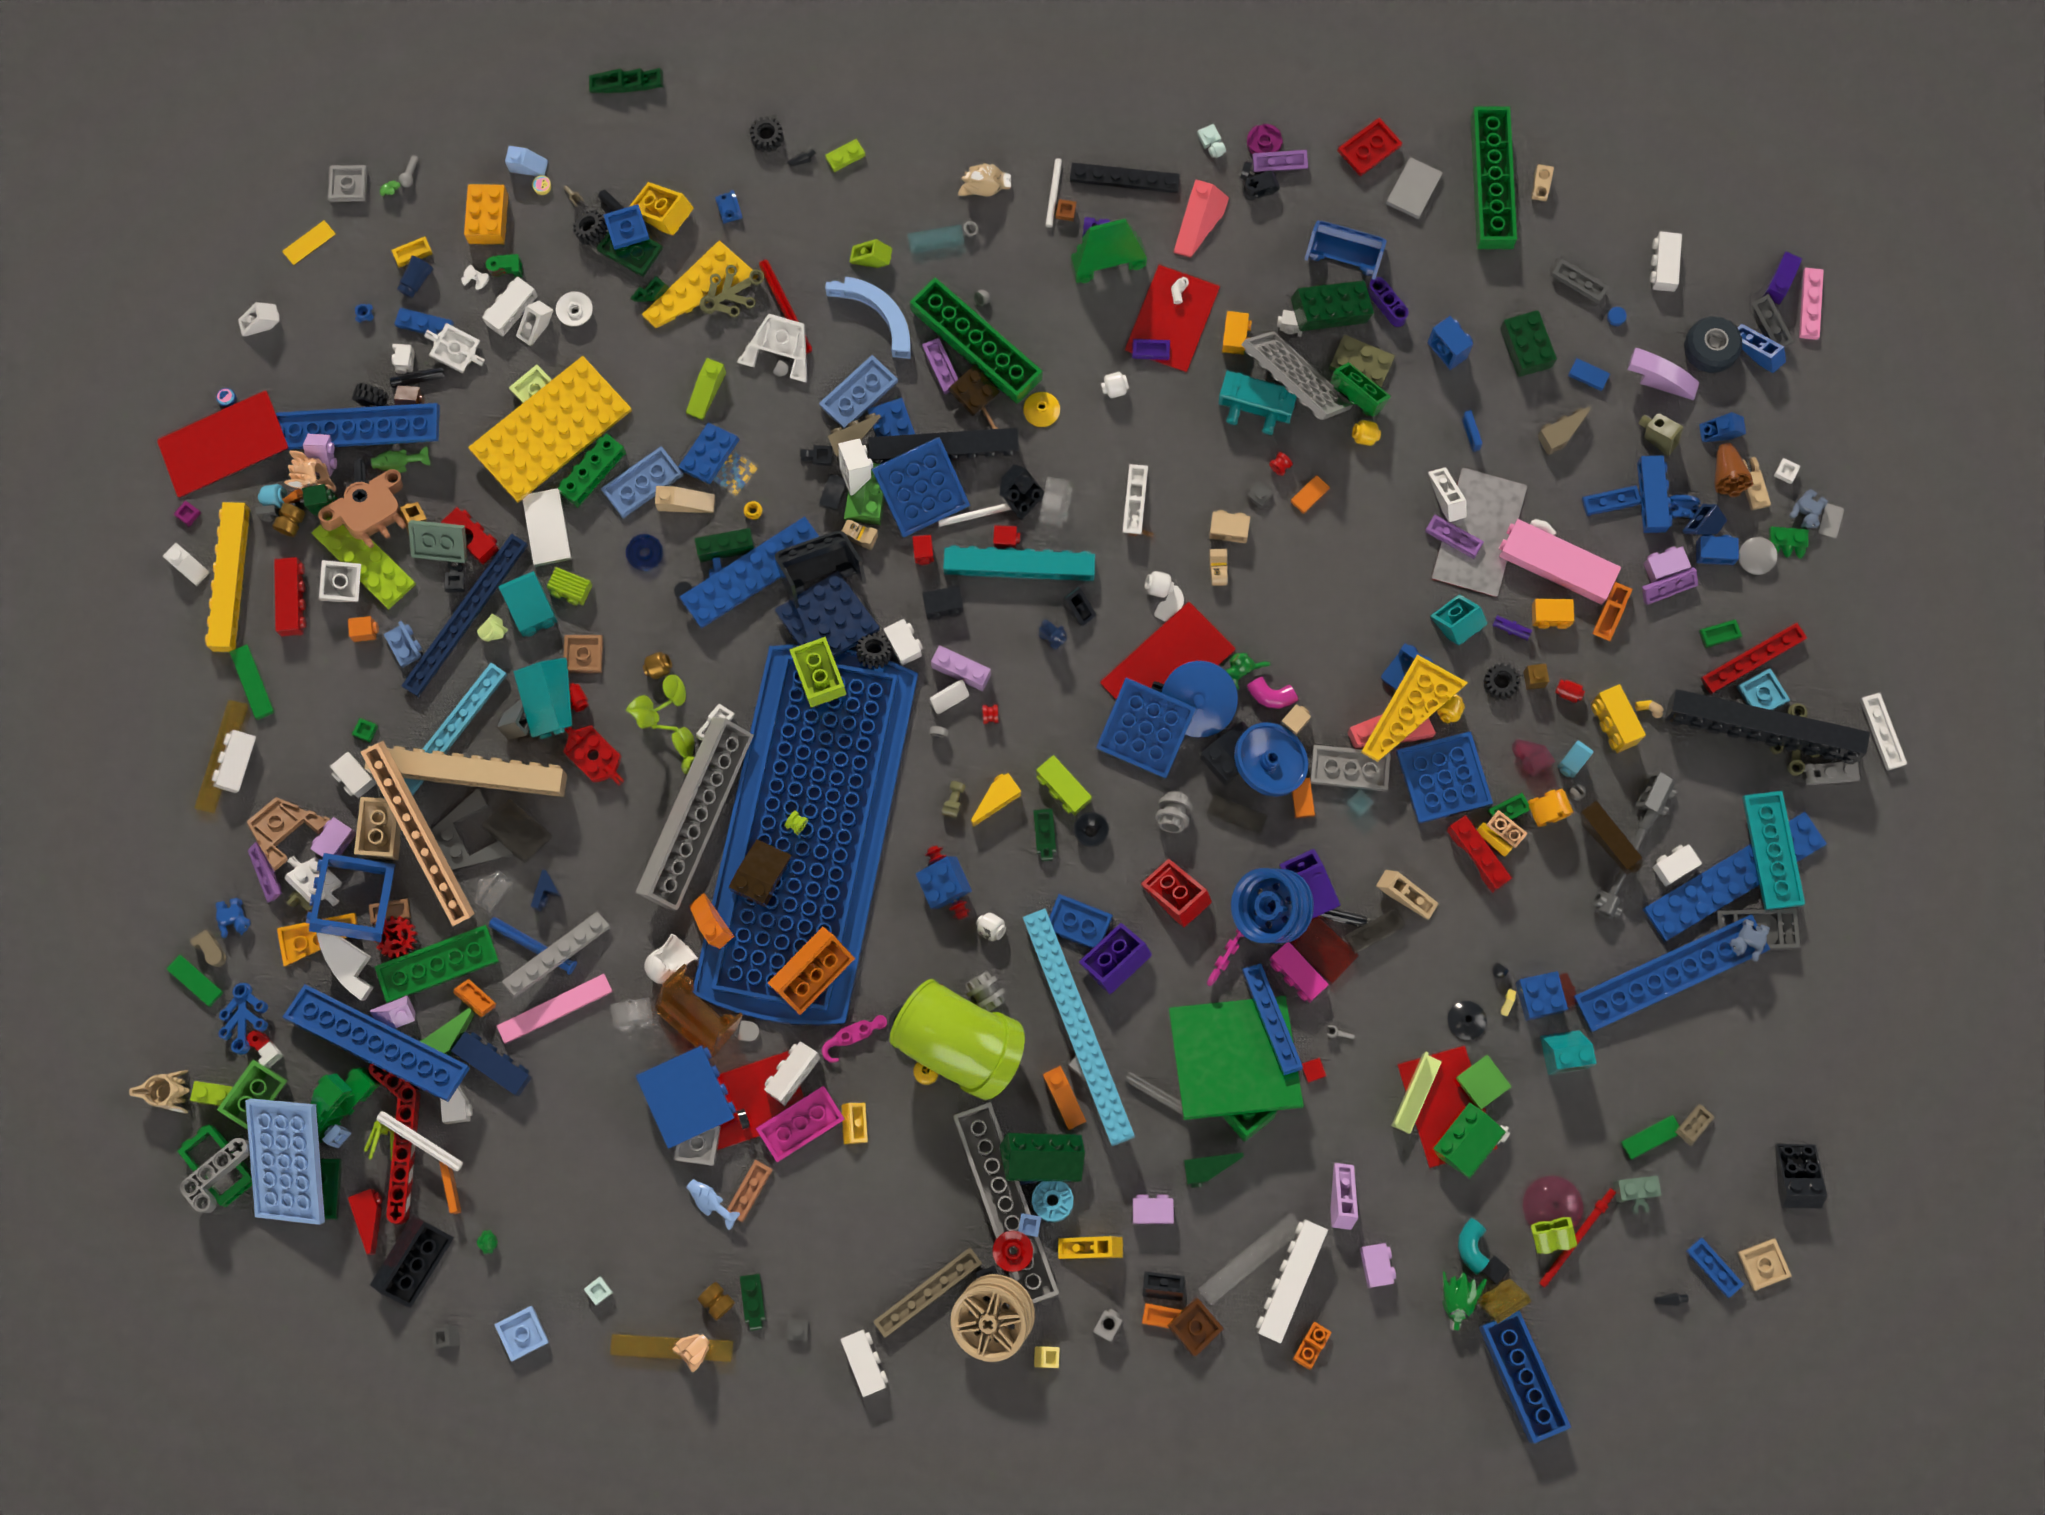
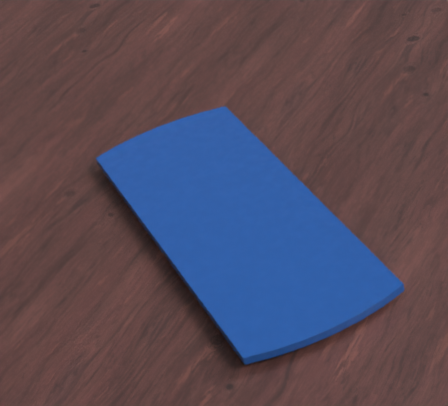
M799 645L769 646L750 731L754 736L745 754L712 900L713 906L734 937L721 949L710 945L704 937L692 995L726 1010L765 1021L819 1026L846 1024L918 673L891 661L887 665L884 663L882 668L879 665L878 669H875V666H872V669H870L868 665L866 667L862 666L863 662H858L857 651L847 650L834 658L847 695L811 708L790 653V649ZM795 810L799 813V816L808 819L805 828L799 835H796L791 828L787 829L784 826L788 817ZM756 839L792 855L766 908L731 892L729 889L737 869ZM824 927L840 941L855 959L799 1015L775 992L768 982Z

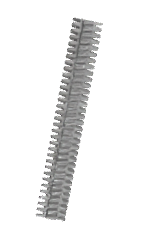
M1131 1072L1128 1073L1125 1078L1127 1083H1131L1137 1089H1142L1144 1093L1146 1092L1152 1098L1159 1099V1102H1163V1104L1170 1108L1172 1107V1109L1174 1108L1176 1112L1178 1111V1113L1180 1112L1183 1115L1180 1100L1178 1101L1174 1097L1171 1098L1163 1090L1156 1089L1154 1085H1150L1146 1080L1143 1081L1144 1079H1139V1076L1137 1077V1075L1135 1076Z

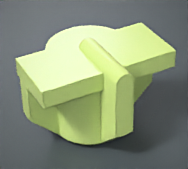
M491 614L479 627L477 633L482 640L490 642L491 640L502 639L508 629L503 626L502 619Z

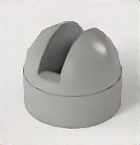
M973 221L966 222L962 227L963 234L969 237L975 235L978 231L977 224Z
M979 290L974 294V301L979 306L985 305L990 300V295L985 290Z
M779 360L773 373L778 376H785L788 373V365Z
M1579 784L1572 786L1569 791L1570 797L1576 801L1583 799L1586 794L1584 786Z

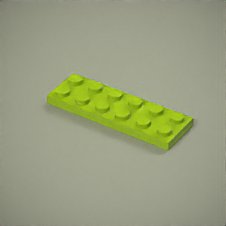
M320 524L312 532V535L340 562L361 564L360 582L388 610L416 585L373 540L374 546L369 548L363 540L354 538L344 524L330 531L325 530Z

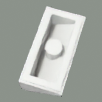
M959 680L930 697V704L936 714L942 713L969 697L964 681Z

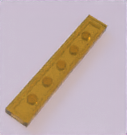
M228 700L194 807L196 810L215 814L222 789L213 786L212 776L215 769H219L220 763L217 761L220 752L225 750L226 745L223 742L226 734H230L232 730L241 732L249 706L246 703Z
M612 1334L610 1355L682 1359L672 1349L681 1338ZM708 1340L710 1342L708 1345L709 1350L704 1360L732 1362L734 1341Z

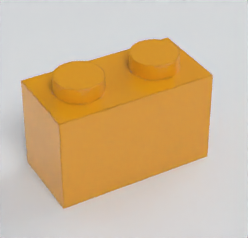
M1227 311L1222 352L1244 355L1245 348L1241 344L1245 339L1250 338L1246 337L1247 331H1251L1252 321L1248 320L1249 313Z
M1535 599L1532 603V626H1538L1541 629H1546L1550 626L1566 629L1574 622L1573 599Z

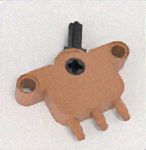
M360 458L354 460V481H351V485L346 488L344 498H339L319 511L318 517L322 527L330 531L344 524L354 538L363 540L369 548L374 546L370 536L378 531L385 538L390 537L386 528L390 524L396 522L398 526L405 529L407 525L400 516L398 502L393 496L403 487L400 472L391 469L368 481L366 480L365 461ZM328 517H332L331 520H328V521L325 520V519L328 518Z

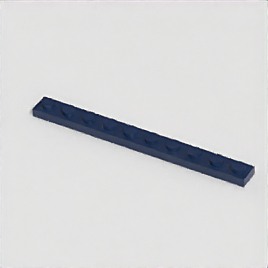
M513 534L509 536L401 685L405 690L419 698L528 547L526 542Z

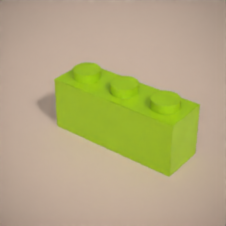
M1054 755L1036 769V779L1041 785L1044 786L1046 784L1050 789L1049 793L1051 796L1063 803L1062 807L1068 814L1072 813L1075 816L1092 801V796Z

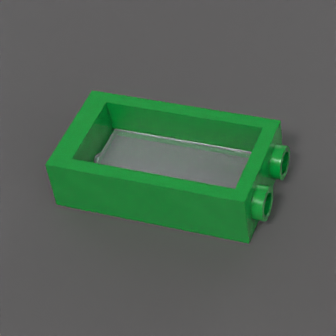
M205 1125L197 1131V1135L194 1138L184 1141L177 1152L194 1172L225 1147L228 1142L215 1126ZM227 1156L223 1157L221 1161L222 1166L228 1163ZM242 1161L208 1190L220 1206L227 1207L252 1186L251 1171ZM208 1170L205 1174L207 1180L212 1176L211 1170Z

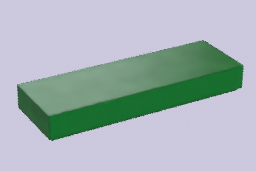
M181 954L166 968L209 1007L224 993Z
M1671 1115L1620 1143L1631 1160L1677 1136L1678 1134L1675 1131L1679 1128V1124L1674 1115Z

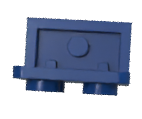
M1405 643L1398 655L1381 675V679L1397 690L1416 655L1423 656L1418 653L1414 646ZM1424 656V657H1423L1424 659H1426V660H1428V661L1434 663L1433 660L1430 659L1429 657H1427V656Z

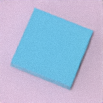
M1771 668L1736 687L1747 705L1775 710L1790 701Z

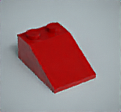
M1170 859L1166 860L1141 883V886L1184 928L1212 903L1207 889Z

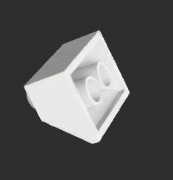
M802 1042L791 1047L788 1052L790 1054L786 1061L782 1060L776 1068L778 1070L774 1077L770 1076L764 1084L766 1086L764 1090L784 1106L820 1060L819 1054Z

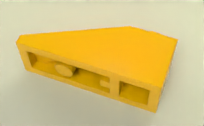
M1009 773L1005 775L1000 774L994 779L971 819L973 827L1021 796V790Z
M1123 1237L1058 1238V1259L1123 1258Z

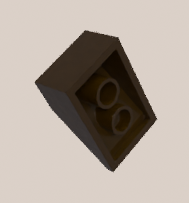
M756 839L737 869L729 885L730 891L766 908L792 855Z

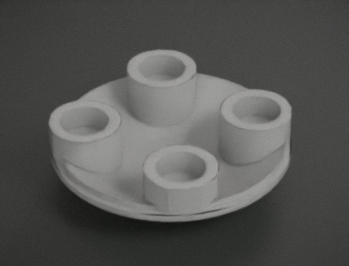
M1751 538L1739 550V564L1751 574H1765L1776 564L1777 550L1773 543L1765 538Z

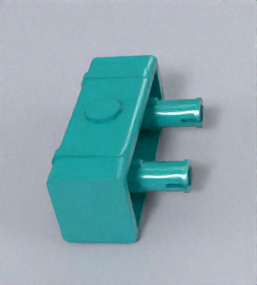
M1226 371L1218 404L1230 407L1226 422L1229 424L1237 425L1240 411L1266 417L1262 432L1273 435L1276 421L1290 423L1297 396L1288 392L1285 385L1282 386L1245 376L1242 373Z

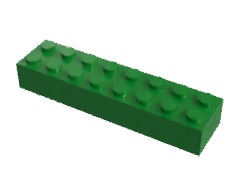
M1474 106L1470 118L1477 249H1513L1517 241L1510 106Z
M936 277L910 301L912 313L970 364L976 365L995 386L1016 404L1042 380L1043 371Z

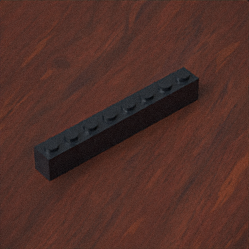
M1017 428L868 437L869 459L871 458L872 462L876 464L885 463V461H889L937 437H940L950 460H957L959 456H967V459L978 458V455H985V457L989 458L996 457V454L1004 453V456H1014L1019 451Z

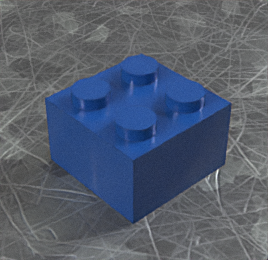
M1451 316L1433 327L1427 342L1449 370L1468 358L1474 344L1471 336L1467 333L1465 334L1459 322Z
M1558 971L1519 979L1515 983L1525 1021L1564 1013L1568 1010Z

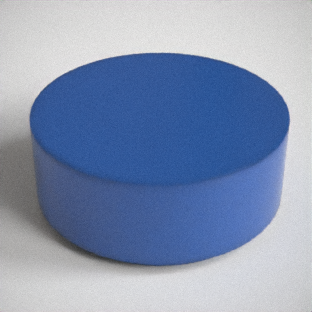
M1613 307L1607 315L1608 322L1613 326L1622 325L1627 318L1626 311L1621 307Z

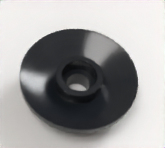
M1461 1001L1450 1009L1447 1023L1450 1031L1456 1037L1463 1040H1472L1484 1032L1487 1025V1017L1484 1010L1477 1003ZM1466 1016L1471 1017L1472 1021L1470 1023L1465 1021Z

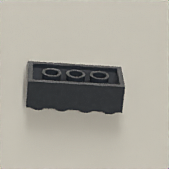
M413 1214L370 1283V1286L390 1299L411 1308L454 1237Z

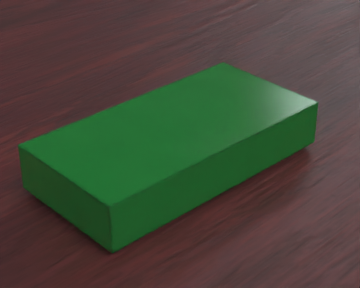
M1736 619L1699 630L1705 649L1743 637Z

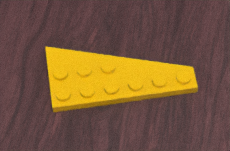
M719 240L659 299L644 311L642 316L653 327L658 328L676 319L677 316L685 312L688 313L693 308L699 306L702 297L708 295L712 274H718L721 277V282L716 288L715 296L722 293L726 278L725 271L728 265H734L737 269L736 275L733 276L731 287L749 278L750 272L753 269ZM733 268L728 269L730 274L735 272ZM758 275L753 276L754 280L759 278ZM713 277L712 281L714 283H717L719 279L717 277Z

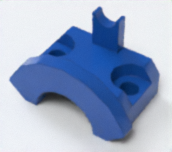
M734 190L715 196L723 224L743 218Z
M1689 495L1670 496L1671 506L1669 508V515H1672V519L1676 517L1692 519L1699 510L1701 500Z

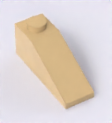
M656 486L655 505L658 511L714 513L715 494L673 486Z
M1385 870L1376 885L1389 897L1428 920L1439 904L1398 871Z

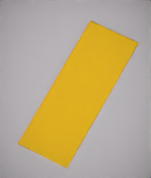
M323 220L282 252L295 265L336 233Z

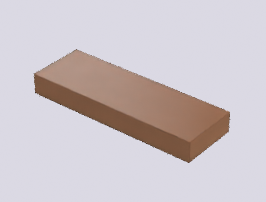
M757 1160L752 1164L727 1208L730 1213L739 1212L740 1216L737 1220L742 1223L773 1169Z

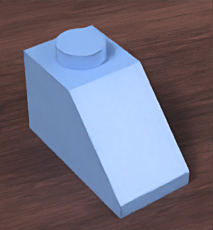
M509 146L505 163L509 172L538 177L545 176L548 160L527 148Z

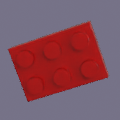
M1379 117L1338 147L1337 152L1361 177L1402 147L1403 143Z

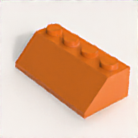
M822 927L768 984L801 1015L855 958L832 933Z

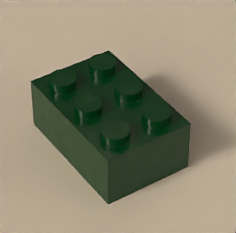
M1539 310L1503 320L1500 331L1518 378L1553 368L1557 357Z

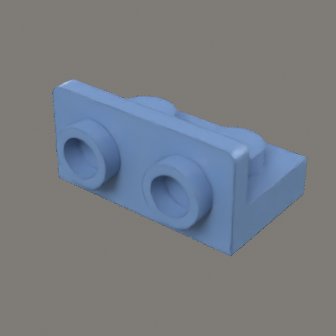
M400 621L398 622L400 626L385 633L384 636L400 666L403 668L422 658L420 653L422 647L417 640H413L411 635L414 633L409 624L405 625Z

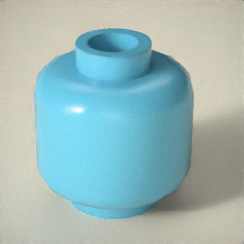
M279 484L266 485L261 488L258 500L263 506L275 505L278 509L282 507L284 503L283 498L288 493Z

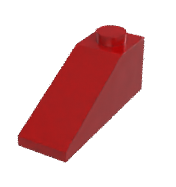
M370 1188L348 1197L366 1254L374 1255L376 1254L382 1198L379 1192Z

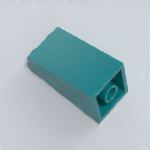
M566 657L541 661L513 671L532 738L540 736V739L551 737L552 732H554V735L564 733L565 728L572 726Z

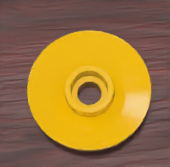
M1037 392L1026 399L1023 407L1024 416L1030 424L1036 427H1047L1058 419L1060 404L1052 394ZM1039 405H1044L1045 408L1040 409Z

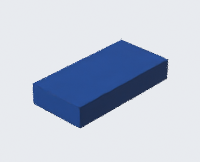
M1576 358L1568 374L1569 377L1600 391L1603 390L1610 373Z
M1466 411L1462 417V422L1473 452L1480 450L1483 443L1472 411Z

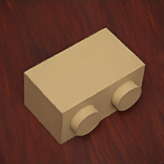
M1224 510L1213 511L1209 539L1246 543L1250 516H1246L1244 513L1230 514Z

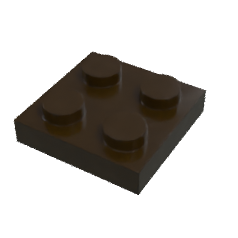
M976 365L948 388L972 416L1000 393Z

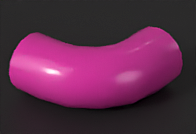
M1260 677L1247 685L1249 692L1256 701L1268 708L1280 709L1298 701V697L1290 684L1279 690H1273L1267 685L1264 678Z

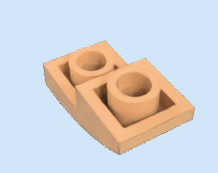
M1499 810L1486 824L1514 848L1528 834Z

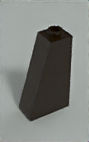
M1594 801L1581 811L1582 826L1624 873L1629 875L1631 872L1634 874L1639 871L1643 864L1642 856L1598 801Z

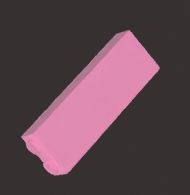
M1517 519L1515 524H1510L1506 532L1509 536L1507 540L1503 539L1499 550H1501L1499 557L1601 605L1606 601L1621 569L1620 566L1522 520Z

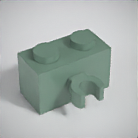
M1658 1176L1624 1179L1613 1182L1616 1202L1634 1200L1632 1206L1634 1214H1638L1639 1205L1643 1206L1644 1213L1649 1212V1206L1644 1199L1662 1196Z

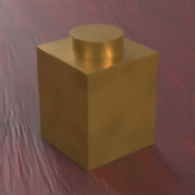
M1546 663L1528 665L1523 671L1526 690L1545 688L1550 682Z

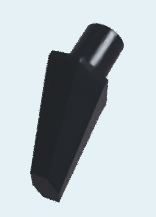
M811 148L806 153L802 152L787 161L790 166H796L811 162L810 158L816 152Z
M1677 1292L1654 1299L1655 1304L1679 1306L1680 1303H1687L1689 1301L1687 1294L1679 1295Z

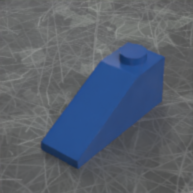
M1744 324L1738 327L1743 340L1742 350L1759 366L1774 373L1786 362L1784 346Z

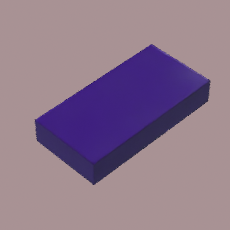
M1133 339L1132 359L1169 360L1170 340Z

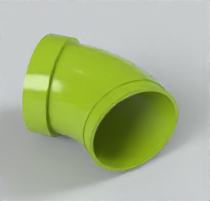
M929 979L923 982L911 994L901 1008L892 1026L889 1041L893 1047L900 1049L901 1052L918 1063L959 1084L963 1091L980 1099L988 1100L1000 1094L1015 1075L1023 1055L1025 1035L1022 1025L1017 1020L1000 1012L991 1013L961 997L944 985H940L936 980Z

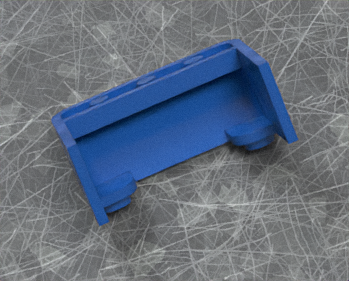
M1316 221L1304 260L1310 258L1314 261H1320V259L1327 257L1359 266L1362 274L1376 279L1387 240L1329 222Z

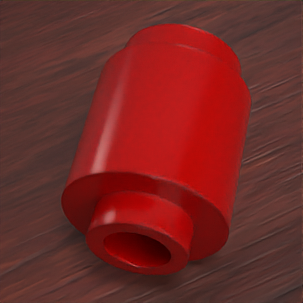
M1560 679L1555 694H1558L1563 699L1577 703L1578 700H1582L1585 690H1582L1583 685L1567 679L1565 681Z
M570 683L571 709L575 710V712L583 711L589 706L588 698L579 684Z

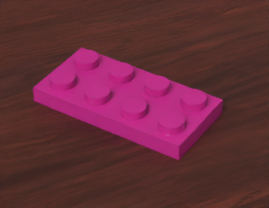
M822 1086L763 1123L756 1130L776 1162H779L839 1124L845 1118L825 1086Z

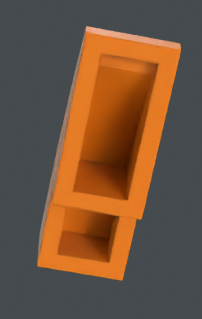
M1614 582L1593 630V635L1611 641L1633 590L1632 588Z

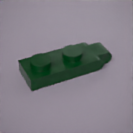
M1053 809L1033 810L1037 854H1041V861H1053V853H1056Z
M758 1273L739 1276L745 1323H749L750 1331L763 1329L762 1321L766 1320L761 1275Z

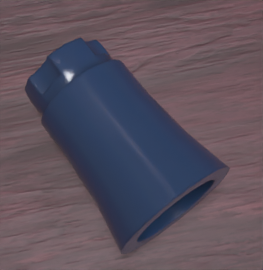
M411 256L397 290L405 296L413 298L434 268L422 259Z

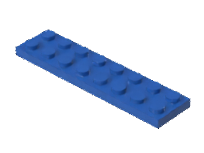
M804 516L681 595L680 600L702 629L781 578L775 561V554L778 551L817 538L819 535Z

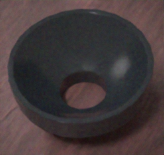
M1096 812L1082 814L1074 824L1076 839L1086 847L1099 846L1106 840L1109 833L1107 820ZM1088 827H1094L1097 830V834L1094 837L1086 835L1085 830Z

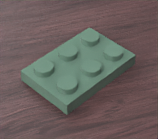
M415 520L408 522L411 558L465 563L468 560L464 525Z

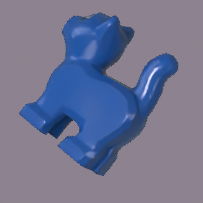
M239 898L230 899L231 906L227 908L225 901L216 903V920L222 938H226L228 935L226 928L228 925L234 923L235 930L241 935L251 926V920L244 917L243 901Z

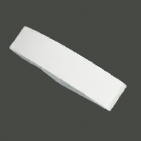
M317 933L321 951L333 974L350 993L360 1000H366L374 987L358 976L371 956L341 936Z

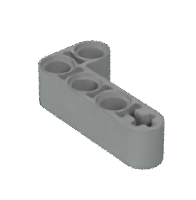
M241 1138L233 1139L181 1183V1193L196 1211L210 1213L216 1208V1199L208 1189L250 1155L249 1141ZM240 1144L243 1145V1146L241 1147V1148H242V1151H241V1152L239 1151V1150H240V1147H239ZM227 1156L228 1163L222 1166L221 1161L223 1157ZM208 1170H211L212 1176L207 1180L205 1174ZM192 1183H195L196 1189L193 1193H190L189 1187ZM207 1198L208 1204L203 1209L201 1206V1202L203 1199Z

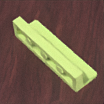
M1428 1052L1422 1054L1391 1125L1408 1134L1411 1133L1442 1063V1061L1429 1056Z

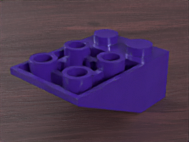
M1315 849L1279 864V869L1291 870L1299 874L1307 882L1314 901L1312 919L1341 906L1324 865Z

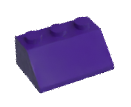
M1120 923L1085 955L1079 963L1096 983L1111 995L1152 956V953L1144 941L1124 924Z

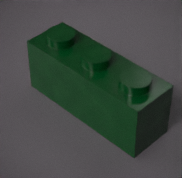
M750 528L694 538L700 563L712 561V558L720 557V559L744 555L755 549Z

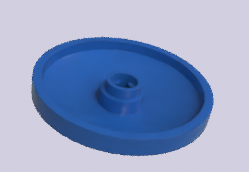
M1191 661L1179 666L1169 675L1162 689V693L1197 708L1185 734L1191 737H1208L1222 731L1233 719L1238 705L1237 688L1232 677L1222 667L1208 661Z
M1258 723L1249 727L1236 743L1234 758L1238 772L1243 780L1257 792L1267 796H1284L1296 790L1305 780L1308 772L1307 753L1301 741L1289 729L1275 723Z

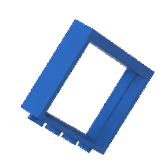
M324 853L323 859L318 860L317 871H320L319 877H315L313 884L316 894H311L309 906H313L312 912H308L306 923H310L309 931L381 942L395 864ZM328 866L385 875L375 927L317 919Z

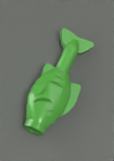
M424 447L419 454L407 455V450H390L371 458L373 469L383 471L394 469L400 473L407 472L405 465L408 462L421 461L425 465H431L428 457V447Z

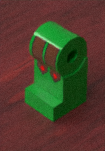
M519 254L492 256L486 261V268L493 277L513 274L515 278H523L522 259Z

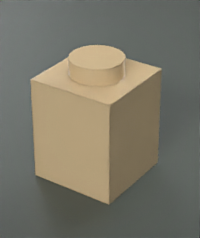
M1296 704L1281 721L1280 725L1289 729L1297 736L1311 718L1310 713L1305 707H1299Z

